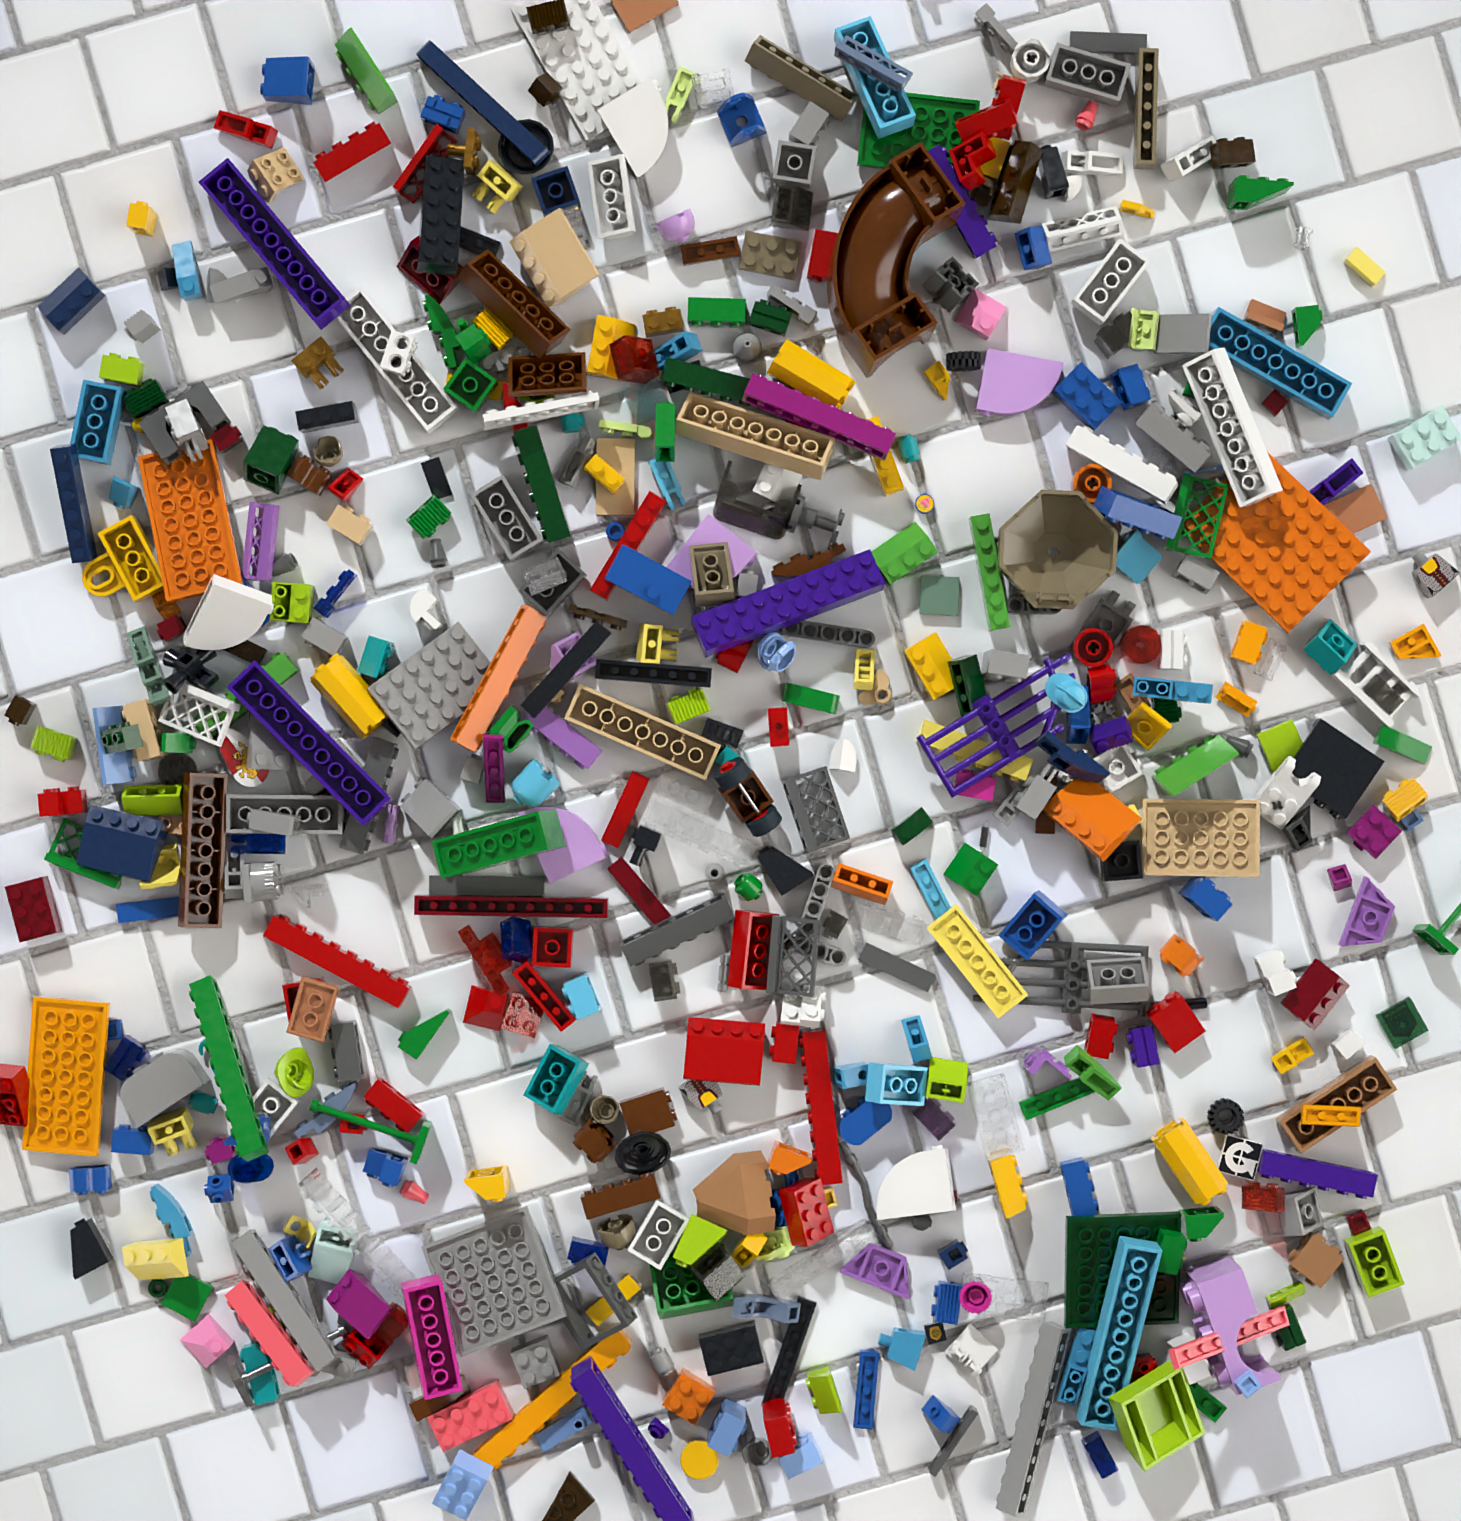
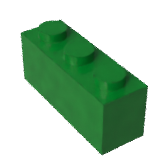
M688 297L687 321L693 327H702L703 324H711V327H722L723 324L730 325L731 328H741V325H745L746 299Z

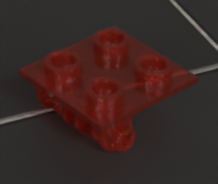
M517 991L512 992L500 1028L535 1038L544 1011L532 997L522 995V993Z

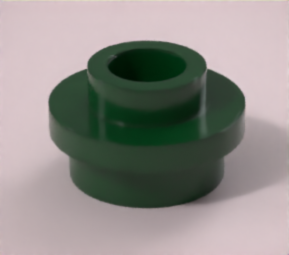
M153 1279L148 1285L150 1295L156 1298L164 1296L168 1290V1285L163 1279ZM156 1284H159L161 1286L160 1291L156 1290Z

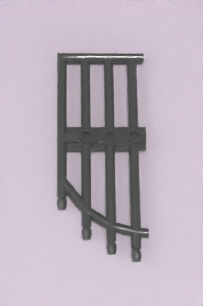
M1045 941L1039 949H1065L1064 961L1029 959L1027 961L1020 954L1015 958H1000L1004 965H1008L1007 968L1011 973L1017 966L1064 968L1063 980L1015 977L1019 984L1023 986L1063 988L1062 999L1025 997L1018 1003L1020 1005L1062 1007V1013L1081 1014V1008L1138 1011V1017H1145L1146 1001L1090 1005V1001L1082 1000V989H1088V981H1083V970H1087L1086 962H1084V950L1141 953V957L1145 958L1148 973L1149 946ZM973 995L974 1002L985 1003L980 995Z

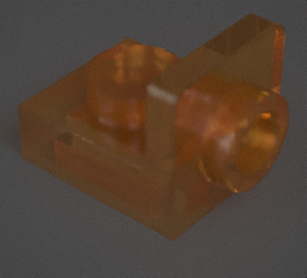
M164 589L152 595L155 607L164 620L182 612L176 602H166Z

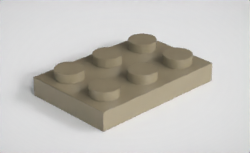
M746 231L738 270L795 280L802 241Z

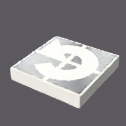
M1230 1134L1225 1135L1217 1163L1218 1169L1222 1173L1254 1181L1264 1144Z

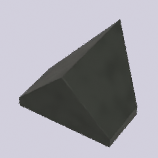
M1310 805L1291 818L1282 829L1297 851L1313 840L1311 837Z

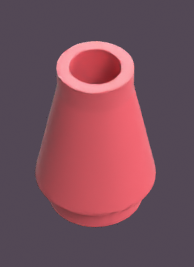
M1089 100L1076 117L1075 125L1081 130L1089 131L1093 127L1099 105L1095 101Z
M406 1180L399 1192L403 1195L402 1197L425 1204L429 1197V1194L413 1180Z

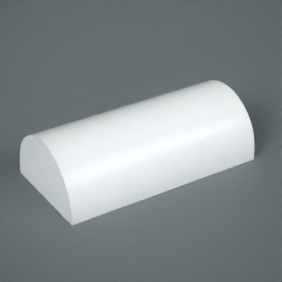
M619 154L587 162L598 239L610 240L634 235L636 229L625 155Z

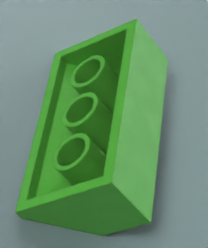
M350 27L335 44L338 50L335 54L341 63L343 61L346 62L348 66L346 71L351 79L355 77L358 81L356 86L362 95L366 93L369 98L366 102L371 110L376 109L378 114L396 104L398 100L356 33Z

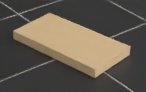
M597 438L596 454L601 459H604V462H607L610 467H613L616 472H619L625 478V483L614 495L596 480V515L634 516L635 439Z

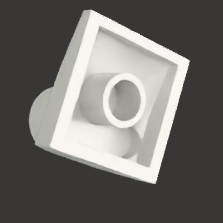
M1175 387L1169 392L1168 400L1171 408L1178 415L1177 420L1185 427L1187 425L1192 426L1202 414L1200 408Z

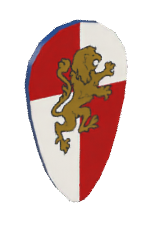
M228 728L223 744L219 748L230 773L239 784L246 787H254L263 783L270 770L246 768L248 738Z

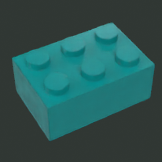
M549 1044L523 1096L554 1114L563 1115L589 1063L559 1045Z

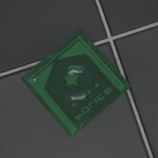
M1409 996L1375 1015L1394 1049L1429 1031Z

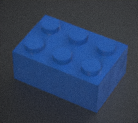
M1082 362L1051 392L1085 426L1093 431L1122 403Z
M1192 877L1178 892L1204 917L1216 922L1233 905L1229 901L1231 898L1225 892L1216 890L1214 888L1216 884L1205 877Z

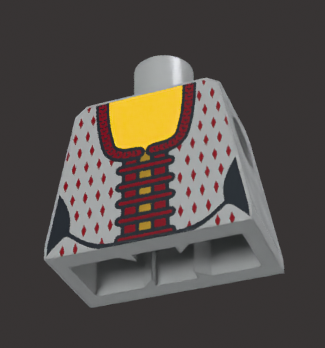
M1420 550L1412 557L1418 565L1412 571V574L1427 598L1434 597L1460 574L1456 568L1436 553L1427 558Z
M687 1080L679 1086L678 1089L699 1110L707 1106L714 1115L722 1109V1106L717 1101L722 1096V1091L717 1082Z

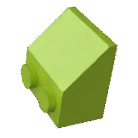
M827 1366L808 1372V1379L805 1382L808 1391L812 1390L814 1397L811 1400L814 1409L818 1408L820 1414L843 1412L830 1367Z

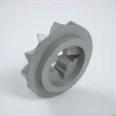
M1106 701L1090 705V725L1092 727L1101 724V718L1094 714L1100 713L1103 707L1105 714L1110 715V717L1104 718L1102 723L1118 718L1117 709L1111 702Z

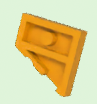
M1424 624L1388 642L1397 659L1437 658L1442 656Z

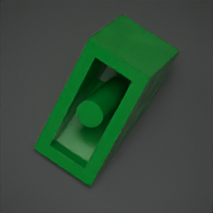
M1318 305L1295 307L1291 311L1296 349L1301 348L1321 324L1320 321H1322L1323 315Z
M162 733L161 752L193 753V749L196 748V738H193L190 734Z

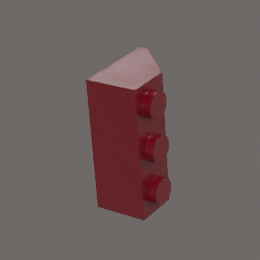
M417 236L409 243L396 267L440 305L459 284L460 281L457 277L464 267L458 263L455 276L417 272L419 236Z
M1315 958L1295 983L1297 988L1290 990L1280 1004L1302 1023L1315 1031L1350 985Z

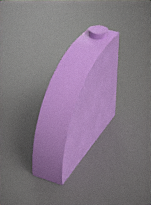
M988 348L985 353L975 412H979V415L984 417H990V414L1010 416L1032 409L1041 403L1055 387L1062 371L1063 362Z
M708 514L667 565V568L691 580L692 582L688 589L693 590L690 545L728 542L732 579L736 578L747 565L749 567L752 566L757 559L755 557L757 552Z
M542 806L518 813L519 816L536 811L557 810L566 847L537 855L549 883L607 858L605 854L608 851L604 842L600 844L593 829L586 821L573 812L559 807Z

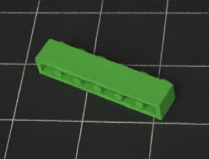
M990 513L971 516L969 518V525L989 631L1009 628L1010 623L1000 570L997 568L998 557Z
M277 652L270 658L271 662L266 666L264 664L261 665L281 686L300 671L284 652L281 654ZM229 690L224 694L225 698L241 704L239 712H234L230 727L249 710ZM211 709L204 713L205 716L212 713ZM222 711L218 713L220 722L225 720L227 712ZM200 714L194 718L196 721L201 718ZM214 717L207 719L209 728L216 725ZM203 723L196 725L199 733L205 731ZM218 728L211 732L213 739L218 736Z

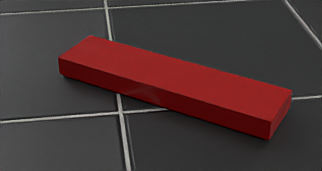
M632 771L601 841L619 848L650 778Z

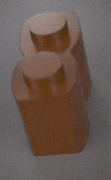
M298 455L286 475L318 496H321L332 479L328 475L330 471L321 465L317 468L313 465L314 460L306 455L303 458Z

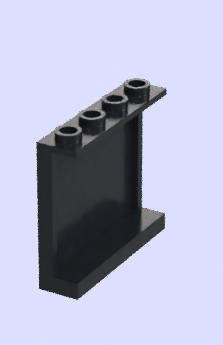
M1318 718L1313 723V729L1293 757L1296 762L1292 774L1300 779L1308 777L1312 772L1321 776L1320 784L1309 797L1314 800L1313 803L1319 808L1323 809L1325 807L1330 810L1329 814L1338 820L1339 818L1346 819L1385 761L1323 719Z

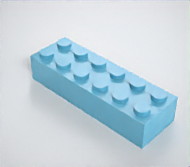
M871 16L835 29L834 42L836 45L839 41L842 42L847 35L890 59ZM849 43L846 44L851 48L855 49L854 46L850 45ZM844 62L878 139L914 126L916 114L905 90L900 94Z

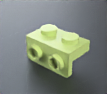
M1132 308L1128 316L1129 332L1126 334L1128 347L1133 350L1156 349L1160 312Z
M787 1226L775 1228L774 1232L763 1233L768 1239L755 1259L769 1261L774 1257L782 1259L790 1255L795 1246L791 1244Z

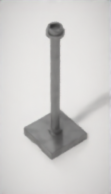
M345 1324L337 1325V1330L326 1335L328 1339L332 1341L340 1336L343 1339L346 1338L349 1333ZM233 1354L225 1357L232 1381L246 1407L254 1405L248 1387L249 1380L274 1369L273 1365L269 1362L248 1373H242Z

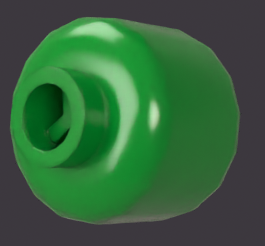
M742 873L734 881L735 892L745 901L757 900L761 896L762 882L753 874Z

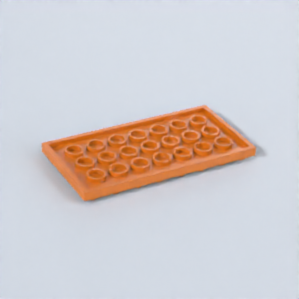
M212 439L206 440L209 448L201 451L203 459L200 460L197 453L194 454L196 462H192L190 456L188 457L184 450L181 451L183 456L169 465L162 460L158 452L138 456L167 603L204 595L213 574L243 585L215 443Z

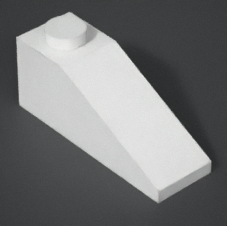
M1211 136L1162 163L1160 166L1168 182L1184 176L1210 160L1209 146L1216 143L1214 137Z

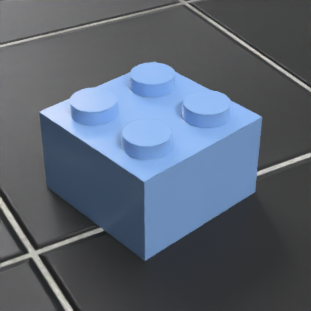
M804 1432L797 1436L798 1445L794 1446L795 1453L778 1457L788 1480L823 1463L822 1452L812 1432L808 1434Z

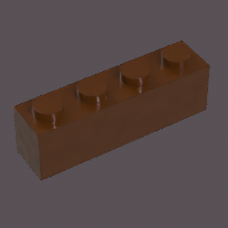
M645 1172L639 1174V1178L633 1180L631 1177L620 1180L621 1183L613 1185L612 1182L602 1185V1189L599 1190L591 1188L583 1191L584 1194L580 1198L586 1219H592L660 1199L661 1192L655 1173Z

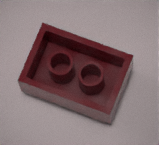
M48 876L5 887L19 943L62 932Z

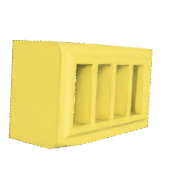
M855 650L853 689H873L875 650ZM859 657L870 658V660H862ZM859 665H870V667H862Z

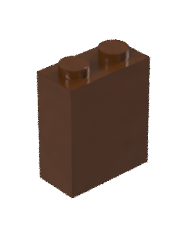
M664 1087L620 1101L619 1104L629 1135L646 1131L655 1133L675 1126V1121L678 1118L675 1109L671 1110L669 1102H672L669 1091H665Z

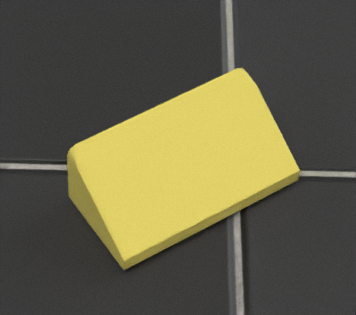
M1358 247L1344 261L1372 287L1385 273L1381 267Z

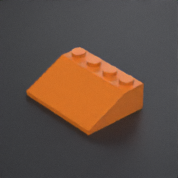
M1075 778L1056 793L1043 808L1046 816L1102 862L1112 854L1142 820L1140 816L1099 783Z

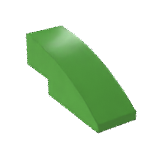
M1078 1045L1064 1056L1066 1067L1079 1075L1083 1083L1108 1101L1122 1089L1120 1084L1107 1070Z

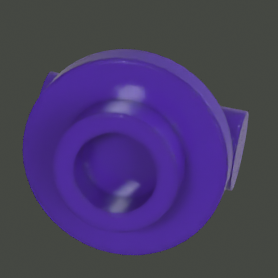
M656 1417L652 1419L648 1426L650 1435L656 1439L664 1438L670 1430Z

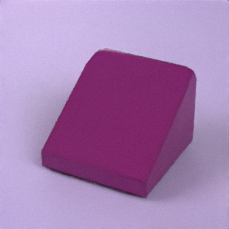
M1346 864L1327 869L1333 891L1352 886V878Z

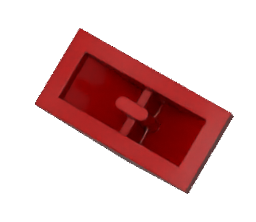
M347 468L327 489L347 503L364 478L350 468Z

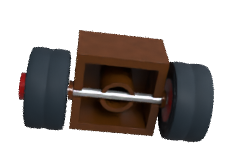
M741 757L725 762L715 771L713 777L720 786L717 788L737 819L742 824H746L754 837L763 836L780 824L782 817L772 804L774 802L755 772L746 765Z

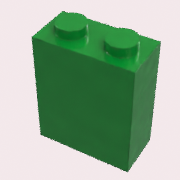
M670 402L656 403V462H675L676 411L675 404Z

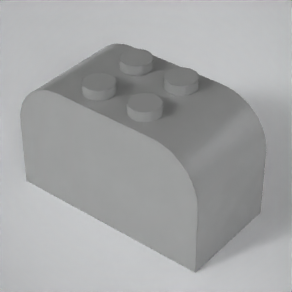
M175 1049L166 1054L161 1052L148 1060L149 1065L145 1063L132 1071L134 1075L123 1083L120 1090L121 1101L138 1127L211 1080L193 1053L185 1049Z

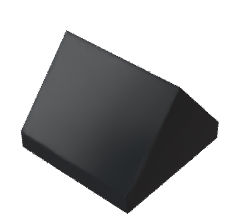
M163 268L157 272L161 291L179 288L175 268Z

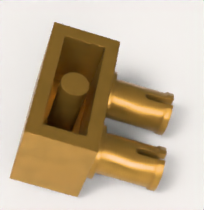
M321 336L291 360L302 375L307 379L310 377L320 390L324 388L320 380L326 386L329 384V381L319 371L323 365L329 369L334 377L339 376L335 368L340 373L344 371L334 359L336 353Z

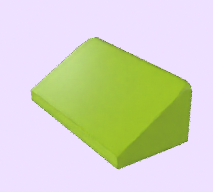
M1297 1281L1267 1295L1265 1298L1270 1308L1275 1309L1304 1295L1306 1290L1304 1284Z

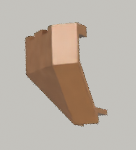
M761 1150L731 1155L693 1189L696 1196L697 1217L745 1235L774 1232L776 1214L775 1208H771V1183L767 1181L765 1170H768V1165Z

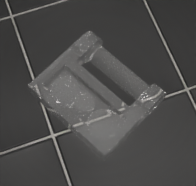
M729 68L708 74L699 75V73H695L691 76L698 110L721 106L726 99L734 96ZM723 79L724 84L701 88V82Z

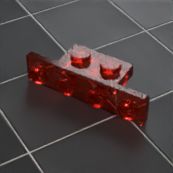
M470 925L459 930L458 934L461 941L465 943L472 958L476 960L481 968V972L487 977L497 995L501 996L510 990L500 973L511 967L513 962L495 934L492 932L479 940Z

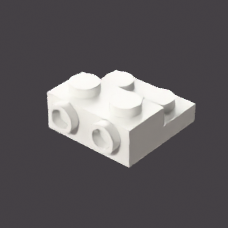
M1130 744L1118 746L1117 748L1114 747V749L1107 750L1093 758L1110 772V775L1102 780L1110 793L1143 774L1141 770L1144 767L1139 759L1135 760L1131 753L1134 751Z
M803 985V988L800 989L803 992H809L810 985ZM784 986L783 990H789L791 987ZM815 986L814 997L783 994L780 1024L819 1028L820 1021H824L825 1011L821 1009V1003L825 1004L826 992H822L823 986Z

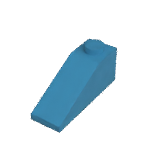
M187 241L172 245L176 278L181 298L185 301L203 298L204 293L192 242Z
M684 331L639 359L645 374L649 376L663 370L666 357L686 361L702 352L703 349L695 333Z

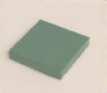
M921 576L919 614L958 616L960 577Z

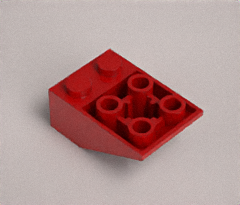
M0 1064V1124L26 1127L28 1125L29 1079L26 1068L21 1065Z

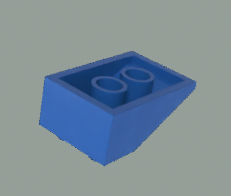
M1038 890L1033 893L998 936L1028 961L1068 914Z

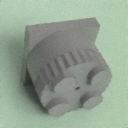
M271 861L241 865L244 903L277 900L280 895H284L283 883H280L279 877L282 876L281 864Z

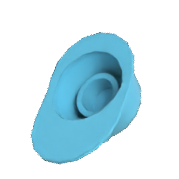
M1056 673L1048 678L1045 684L1046 694L1061 709L1068 713H1075L1085 706L1087 702L1086 689L1074 678L1065 673Z

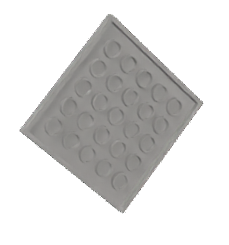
M528 1206L422 1246L431 1275L439 1274L442 1279L451 1330L460 1357L567 1316Z

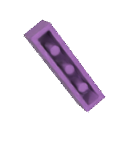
M545 707L536 718L531 716L528 719L533 723L532 730L538 734L540 731L545 735L544 740L552 746L554 743L560 747L559 752L567 758L569 755L575 759L574 763L582 770L584 767L589 769L602 752L600 748L548 707Z

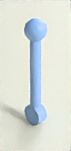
M1218 464L1216 467L1199 469L1196 472L1186 469L1183 471V475L1184 473L1192 475L1211 471L1221 472L1223 466Z

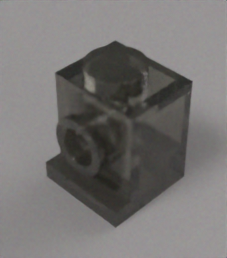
M830 909L829 913L832 915L831 917L827 916L822 924L824 930L821 935L832 940V938L838 939L848 918Z

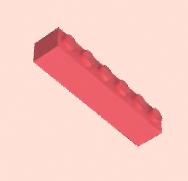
M241 1280L224 1295L228 1300L227 1305L237 1312L239 1321L249 1328L250 1336L260 1343L261 1351L265 1355H269L272 1359L271 1364L276 1370H280L283 1374L282 1378L288 1386L298 1387L315 1372V1370L310 1368L306 1357L298 1350L294 1341L249 1281Z

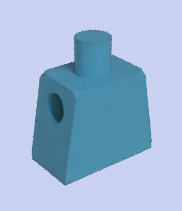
M858 1062L833 1067L836 1086L847 1089L867 1084L869 1064Z
M894 1327L891 1336L880 1333L878 1345L887 1347L886 1356L915 1371L926 1335L924 1331Z

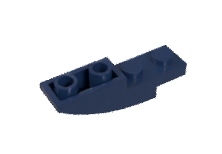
M1049 731L1040 736L1035 743L1050 755L1047 759L1050 764L1075 778L1099 783L1110 775L1108 770L1081 749L1075 753Z

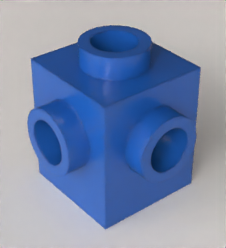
M231 1174L208 1176L207 1184L204 1185L205 1196H208L210 1203L234 1201L235 1185Z

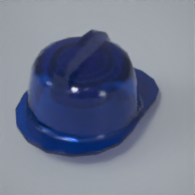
M267 1154L248 1162L236 1155L230 1160L227 1170L230 1178L234 1181L250 1184L267 1179L273 1172L274 1163Z

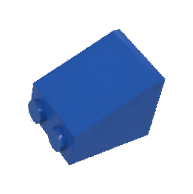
M308 56L266 58L265 64L262 65L264 83H261L260 94L263 95L266 101L312 105L315 66Z

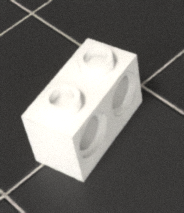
M392 330L380 368L403 377L406 372L409 373L412 365L410 361L411 355L416 353L418 347L416 339L413 336ZM402 340L408 341L405 349L398 348V344ZM395 359L402 360V364L398 368L392 366V362Z

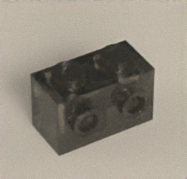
M672 959L649 962L654 1002L677 999V994L681 993L679 982H675L674 975L678 974L676 963H672ZM666 968L667 972L662 973L660 969ZM668 987L670 991L665 992L663 988Z

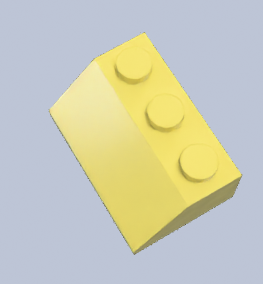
M183 1238L140 1241L122 1247L124 1266L139 1281L189 1276Z

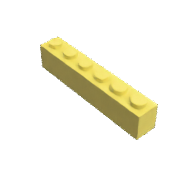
M924 720L918 736L923 734L926 739L943 729L944 726ZM954 730L931 744L930 747L938 749L937 753H940L968 735ZM976 739L952 755L956 756L955 760L961 762L991 743ZM996 749L974 762L973 766L984 770L985 767L988 768L1003 759L999 750ZM1022 755L993 774L1002 776L1004 773L1010 776V780L1018 783L1021 780L1026 781L1034 759Z

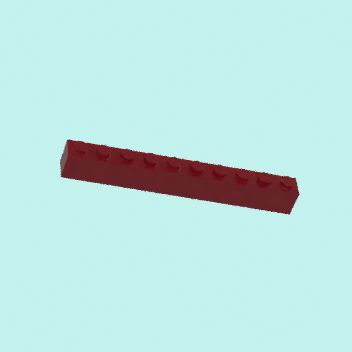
M417 894L414 896V915L608 918L609 898Z

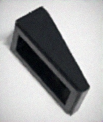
M707 718L701 736L738 748L744 730ZM713 723V724H715V727H714V730H713L712 735H710V734H708V733H709L711 724ZM721 726L723 728L719 738L715 737L718 727ZM726 728L730 729L727 739L724 740L723 736ZM733 731L737 732L734 743L730 742Z

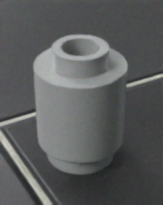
M658 1346L650 1351L651 1355L648 1358L657 1374L664 1377L675 1370L673 1367L674 1363L666 1348Z

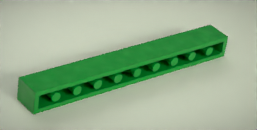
M209 975L189 984L191 989L189 996L192 1002L195 1003L194 1013L200 1019L201 1025H199V1029L206 1039L204 1046L211 1056L209 1063L211 1068L215 1070L216 1076L214 1079L216 1085L221 1089L219 1096L227 1109L225 1116L232 1126L230 1133L232 1138L236 1139V1153L248 1162L269 1153L218 983Z

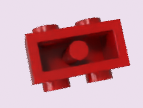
M355 1328L340 1344L347 1353L352 1354L359 1360L361 1365L368 1369L388 1349L376 1336L372 1335L370 1339H366Z

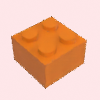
M682 1368L664 1396L662 1406L695 1426L714 1396L715 1387Z

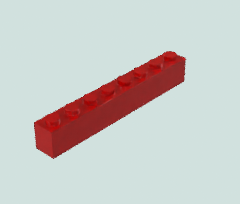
M284 914L274 915L263 934L265 938L398 1009L402 1006L412 987L408 985L409 981L404 978L398 977L397 979L391 976L392 972L385 968L380 970L374 967L375 963L368 959L363 961L357 958V953L351 950L347 952L342 950L341 945L334 941L327 942L320 933L314 932L312 934L307 931L305 925L298 922L297 924L290 922V918Z
M825 1029L802 1031V1036L798 1037L799 1046L804 1048V1055H801L802 1067L806 1066V1074H803L804 1086L808 1085L809 1093H805L806 1105L810 1104L811 1112H807L808 1123L813 1125V1131H809L811 1143L815 1142L812 1158L813 1162L817 1161L818 1169H814L815 1178H821L822 1185L843 1183Z

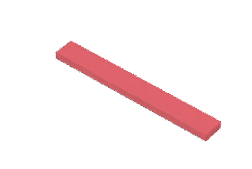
M1285 1306L1277 1307L1247 1319L1239 1330L1237 1346L1289 1326ZM1213 1332L1169 1349L1173 1369L1183 1368L1223 1352L1225 1348H1220L1222 1345L1221 1339H1216L1219 1333Z

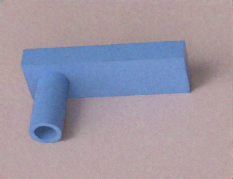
M581 1405L541 1429L538 1433H535L534 1437L543 1452L593 1423V1419L584 1405Z

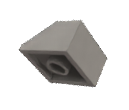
M1315 1187L1286 1193L1275 1199L1283 1236H1303L1323 1225Z

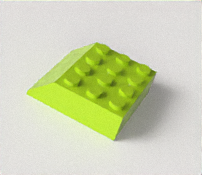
M1171 1361L1165 1362L1108 1397L1125 1447L1143 1471L1150 1469L1205 1434L1183 1368L1173 1369Z

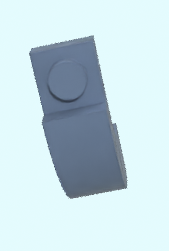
M742 1294L741 1297H735L732 1317H761L785 1324L797 1323L801 1303L773 1296Z

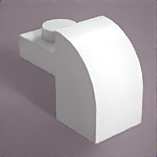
M424 587L411 600V616L417 623L424 619L423 624L430 630L433 628L439 630L442 624L429 613L439 600Z

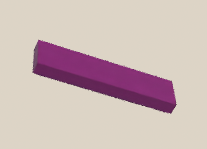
M483 734L486 803H505L503 735Z

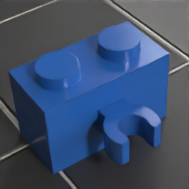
M295 1235L281 1239L268 1248L285 1282L300 1278L313 1269L306 1257L311 1252H304L302 1249L306 1242L299 1243Z

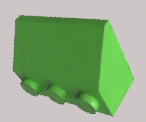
M914 522L871 552L881 575L888 585H891L937 554L938 550L926 533Z

